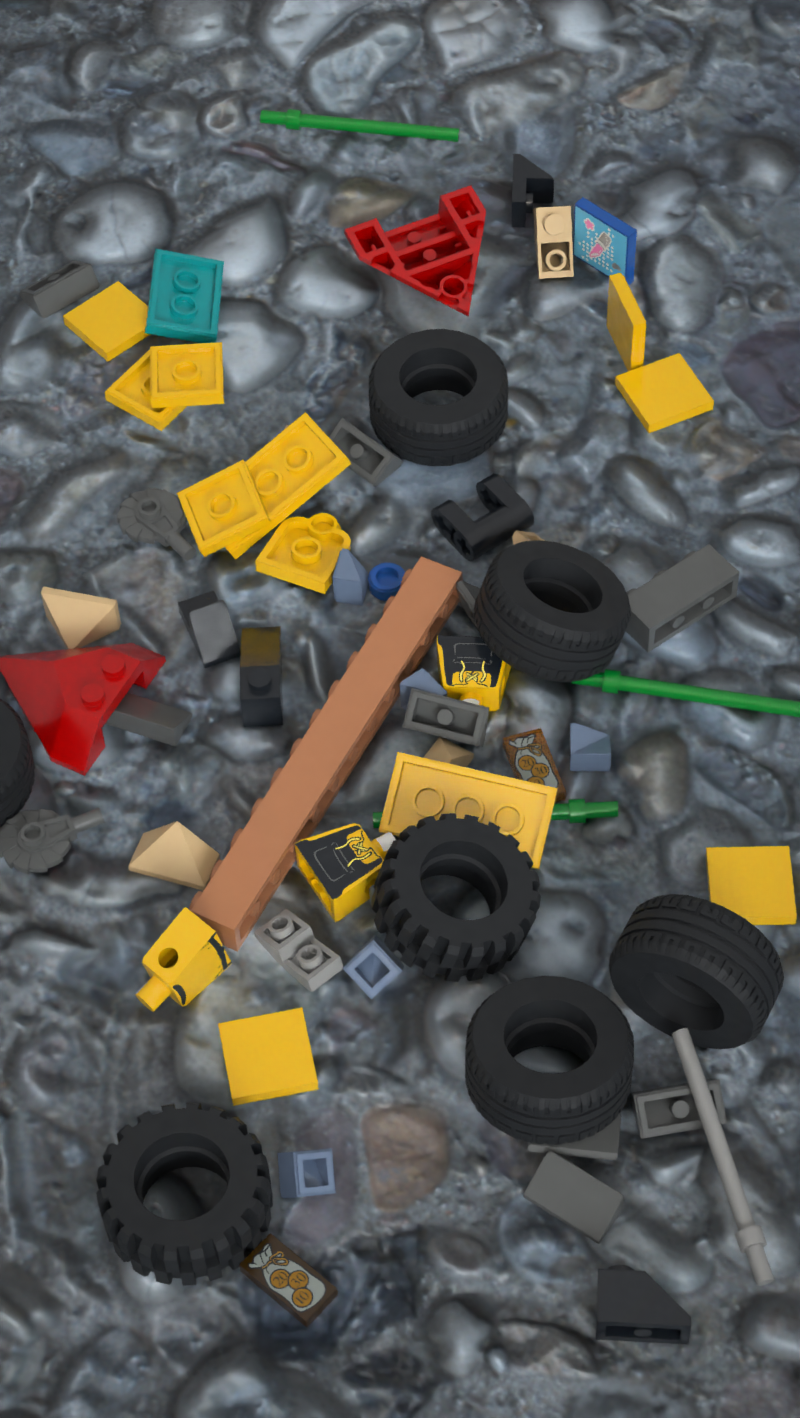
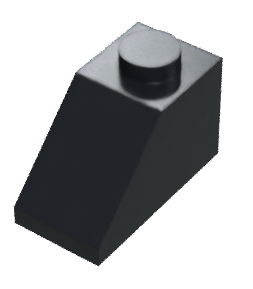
M614 1265L608 1269H598L596 1340L689 1344L691 1316L645 1271H635L633 1268L625 1265Z

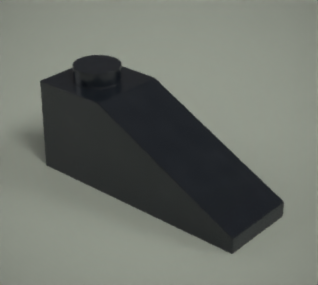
M281 626L242 628L240 702L244 727L283 725Z

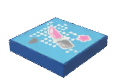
M582 197L574 206L573 255L608 277L609 275L622 273L628 285H630L634 281L637 230Z

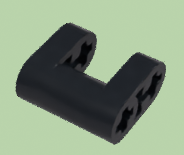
M495 473L481 480L476 485L481 502L490 511L484 516L473 521L452 500H447L431 510L432 520L438 531L465 559L471 562L512 538L516 530L524 531L534 525V516L529 505L502 477Z

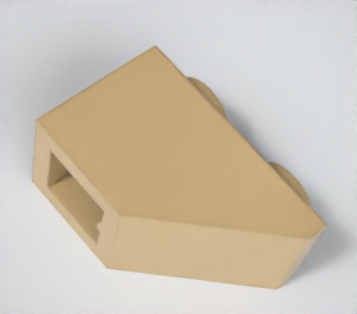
M571 206L534 208V239L538 278L574 277Z

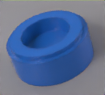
M381 563L373 567L368 575L370 593L377 599L387 601L390 596H396L401 588V581L405 574L404 569L395 563Z

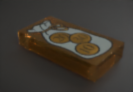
M541 728L503 738V748L515 779L557 788L558 792L555 802L566 799V790Z

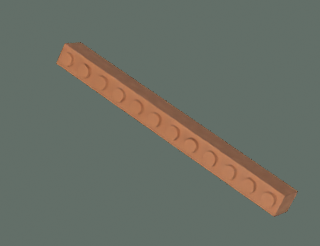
M421 556L414 568H409L405 572L401 581V588L396 596L388 598L383 609V616L377 624L373 623L369 627L364 645L359 652H353L349 658L346 672L342 679H337L332 684L327 702L322 709L318 708L313 713L309 729L304 737L298 738L294 742L290 751V758L284 768L279 767L275 771L269 791L264 798L260 797L255 802L250 820L244 829L239 828L234 834L228 854L224 860L219 859L215 863L210 874V881L203 892L198 891L194 895L189 910L216 931L223 946L238 952L294 864L296 860L295 843L311 837L399 698L400 683L414 674L459 603L456 586L457 582L463 581L461 571Z

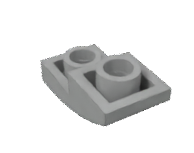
M284 909L254 932L256 939L270 955L310 992H314L343 969L340 956L314 937L311 926L288 909Z

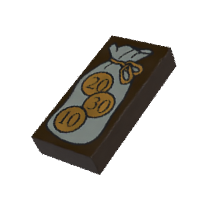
M271 1233L239 1265L240 1271L305 1327H308L338 1296L337 1288Z

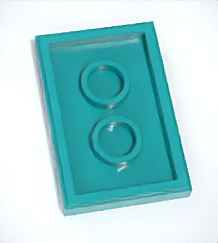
M155 248L145 333L197 343H215L218 333L224 261Z

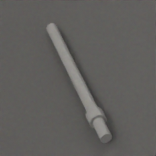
M679 1029L672 1033V1037L738 1228L735 1237L741 1253H746L757 1286L769 1284L774 1281V1277L763 1248L767 1243L760 1225H755L689 1029Z

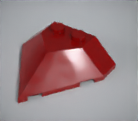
M472 185L441 195L438 214L384 232L377 218L344 229V234L360 261L469 317L486 217V209Z
M134 643L0 656V672L7 681L11 693L34 733L36 732L49 759L58 765L85 776L106 747L102 727L133 684L147 689L166 662V658Z

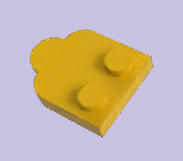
M318 513L309 519L305 517H290L279 525L255 560L256 571L325 594L333 582L332 577L340 551L344 548L351 552V539L345 531L341 530L337 519L331 514Z

